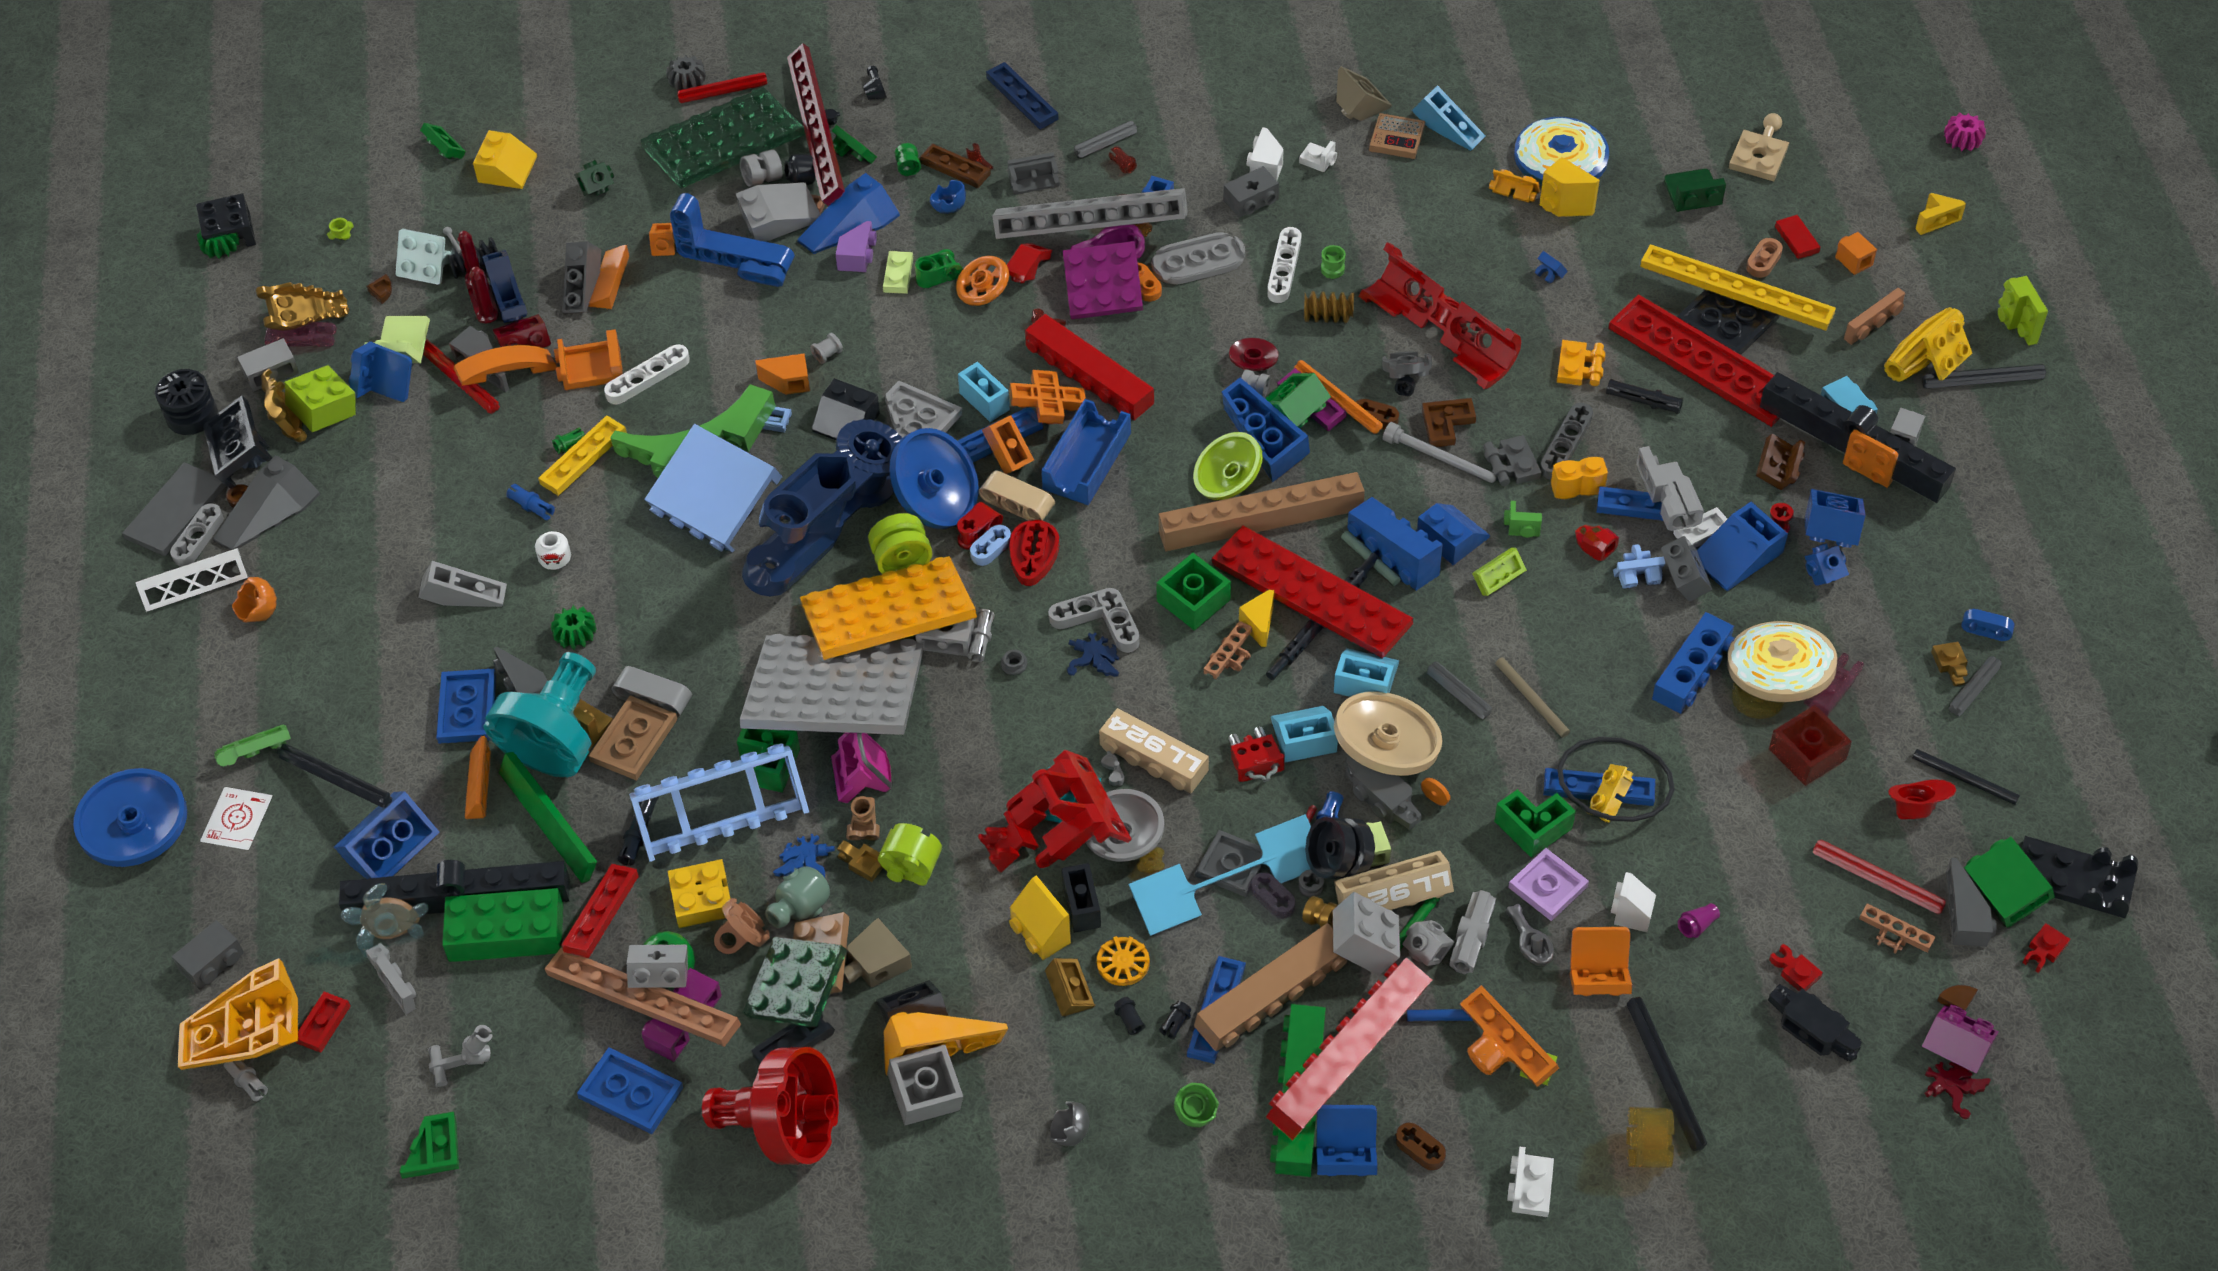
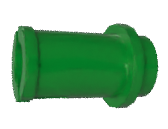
M578 427L565 435H556L555 439L552 440L553 447L558 454H565L585 434Z

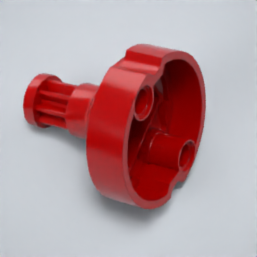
M811 1047L775 1049L762 1060L753 1086L742 1087L740 1090H726L721 1087L711 1088L705 1093L702 1101V1116L709 1128L722 1129L731 1125L753 1128L762 1152L769 1160L780 1165L812 1164L819 1161L830 1148L832 1143L831 1131L833 1126H836L838 1123L839 1099L833 1071L826 1058L818 1050Z

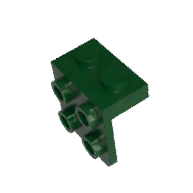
M1698 169L1664 176V183L1676 212L1723 204L1726 182L1724 178L1713 179L1709 169Z

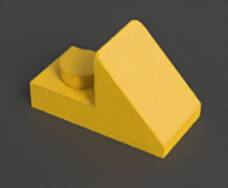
M1930 193L1925 207L1926 210L1919 213L1915 229L1922 235L1962 220L1966 203L1962 200Z

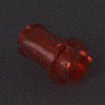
M1119 146L1111 149L1116 155L1114 156L1109 152L1108 156L1120 166V170L1123 173L1129 174L1136 169L1137 163L1133 156H1128Z

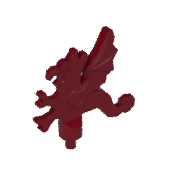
M1943 1062L1936 1064L1935 1068L1938 1069L1939 1073L1934 1072L1928 1067L1925 1076L1933 1077L1936 1081L1928 1086L1925 1096L1930 1097L1932 1095L1936 1097L1946 1091L1952 1097V1109L1954 1112L1959 1114L1962 1119H1968L1971 1113L1969 1110L1961 1109L1960 1107L1963 1093L1975 1095L1977 1092H1984L1991 1079L1971 1078L1973 1074L1969 1072L1970 1070L1954 1062L1949 1063V1065L1954 1066L1953 1068L1950 1067L1949 1071H1945L1942 1068Z

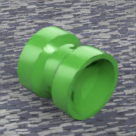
M1330 245L1322 250L1321 273L1325 277L1335 279L1344 274L1346 254L1343 248Z

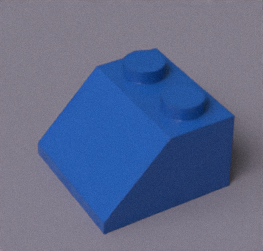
M1436 503L1418 517L1417 531L1421 529L1428 534L1427 539L1431 542L1435 540L1443 544L1442 557L1452 565H1455L1490 538L1486 531L1453 505Z

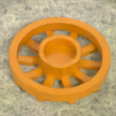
M1115 936L1101 946L1096 962L1098 972L1107 982L1118 986H1128L1139 982L1147 974L1150 958L1145 945L1130 936ZM1121 943H1126L1125 949L1121 948ZM1116 945L1117 951L1115 952L1110 947ZM1131 945L1137 947L1131 952L1129 951ZM1105 951L1112 955V957L1102 956ZM1140 951L1144 955V957H1134ZM1101 962H1112V964L1103 968ZM1134 962H1145L1143 969ZM1111 969H1114V971H1116L1114 977L1110 976L1106 972L1110 971ZM1133 969L1139 972V974L1134 977H1132L1130 973ZM1120 974H1126L1128 979L1118 978Z

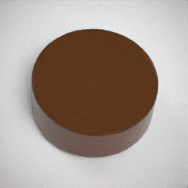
M238 484L233 489L227 491L226 498L231 507L234 508L248 488L247 485Z

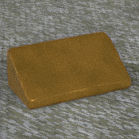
M1054 958L1045 969L1061 1016L1094 1008L1095 1004L1078 959Z

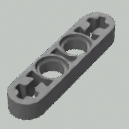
M1576 403L1569 410L1541 461L1540 470L1544 478L1551 480L1553 469L1549 468L1554 460L1557 463L1571 460L1591 424L1593 409L1590 405ZM1583 413L1580 422L1576 421L1577 415ZM1568 429H1572L1577 431L1578 434L1575 436L1567 435L1565 431ZM1557 447H1565L1568 449V452L1559 453L1555 449Z

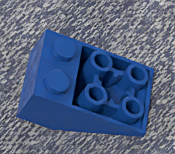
M1750 502L1733 513L1697 552L1705 572L1723 589L1728 591L1784 552L1788 533Z

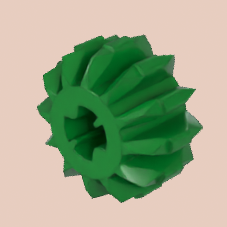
M201 229L197 234L200 250L203 254H207L209 258L217 256L220 260L224 254L229 257L230 251H237L236 247L240 244L237 232L206 240L202 238Z
M574 605L570 610L562 608V614H554V621L551 622L553 638L564 649L571 645V648L575 650L579 644L585 648V641H593V634L597 630L594 616L591 612H587L584 606L578 610Z

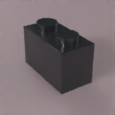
M1089 863L1061 868L1063 890L1073 932L1101 928L1100 906Z

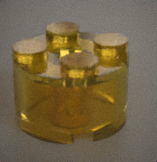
M1629 1107L1628 1124L1632 1125V1127H1626V1145H1630L1632 1149H1628V1167L1671 1168L1674 1157V1145H1672L1674 1118L1672 1109Z

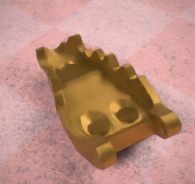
M291 282L271 287L260 286L256 288L257 297L266 300L269 316L265 317L263 321L264 326L270 329L293 330L328 318L346 317L349 313L347 299L344 297L342 290L323 292L322 288H314V285L304 287L302 283L292 284Z
M267 369L262 373L261 386L262 390L266 393L264 405L268 420H274L281 428L282 434L286 437L292 438L296 442L306 440L307 434L301 429L302 421L285 405V393L282 392L285 384L277 382L274 378L271 379L270 374L272 371Z

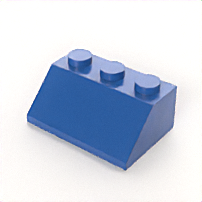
M405 791L393 792L390 795L392 803H389L386 808L378 806L334 846L350 867L366 879L393 876L440 833Z

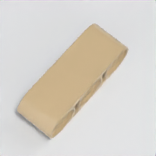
M993 471L979 489V495L985 502L1028 521H1043L1055 504L1053 497L1049 493L1000 471Z

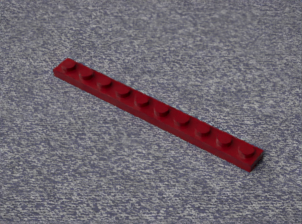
M802 43L787 59L810 155L813 157V167L821 201L829 206L842 196L845 189L810 49Z

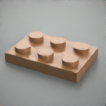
M629 696L589 754L590 762L637 781L676 723V713Z
M844 912L795 922L787 997L791 1001L842 992L849 917Z

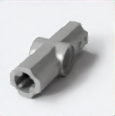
M1482 890L1473 892L1465 917L1462 916L1456 934V944L1449 965L1456 972L1462 974L1473 973L1480 949L1484 948L1490 928L1489 921L1496 902V898L1491 896L1489 892Z

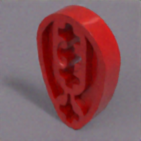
M1042 520L1025 521L1019 524L1011 534V565L1014 574L1022 585L1033 586L1047 575L1057 558L1060 547L1059 534L1050 523ZM1036 530H1039L1036 552L1034 555H1029L1032 552L1031 544L1034 542L1033 534ZM1031 566L1032 573L1030 576H1026L1025 574H1027Z

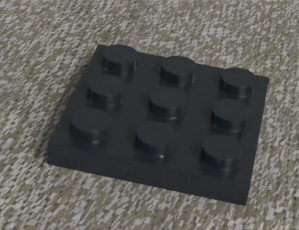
M1704 290L1677 317L1741 355L1780 318V315Z

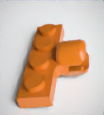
M1482 985L1460 1003L1461 1008L1484 1031L1482 1036L1467 1049L1470 1059L1481 1072L1491 1075L1505 1062H1512L1538 1087L1559 1069L1557 1063Z

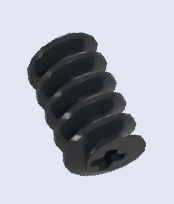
M492 237L488 238V245L483 240H479V248L475 246L479 266L483 271H486L482 256L498 252ZM453 247L448 258L454 277L457 279L459 271L464 276L467 273L461 251L458 253Z

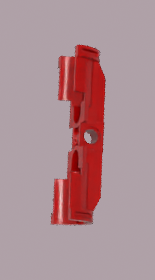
M1387 242L1383 250L1389 255V263L1381 279H1378L1370 287L1362 289L1358 297L1365 302L1373 301L1392 316L1404 315L1421 329L1426 326L1428 320L1445 332L1440 343L1458 355L1453 358V361L1478 378L1476 383L1483 389L1490 388L1502 379L1510 370L1519 354L1521 337L1509 328H1506L1505 331L1463 301L1459 304L1451 297L1446 296L1443 293L1444 288L1402 258L1401 250ZM1413 282L1419 284L1420 289L1417 295L1411 292ZM1425 295H1426L1427 297H1432V298H1433V305H1432V301H1431L1430 299H1428V298H1423V297H1425ZM1467 323H1471V324H1470V328H1471L1472 330H1474V331H1479V332H1478V333H1475V332H1467V331H1468V327L1466 326V324H1467ZM1485 334H1489L1492 339V343L1488 348L1483 344Z

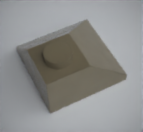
M1342 66L1338 69L1336 102L1343 108L1341 112L1351 120L1356 118L1363 121L1392 107L1389 101L1366 77Z

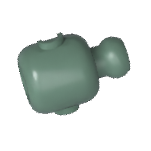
M803 866L799 869L795 868L794 872L784 876V881L778 885L775 891L776 903H772L766 908L765 917L775 928L785 927L789 923L790 918L802 921L807 918L816 917L823 911L822 906L828 901L830 896V887L827 880L818 870L812 867Z

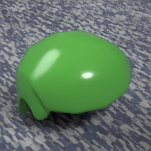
M1190 1083L1178 1091L1174 1100V1110L1182 1123L1190 1127L1199 1128L1208 1125L1216 1117L1219 1102L1213 1091L1203 1083Z

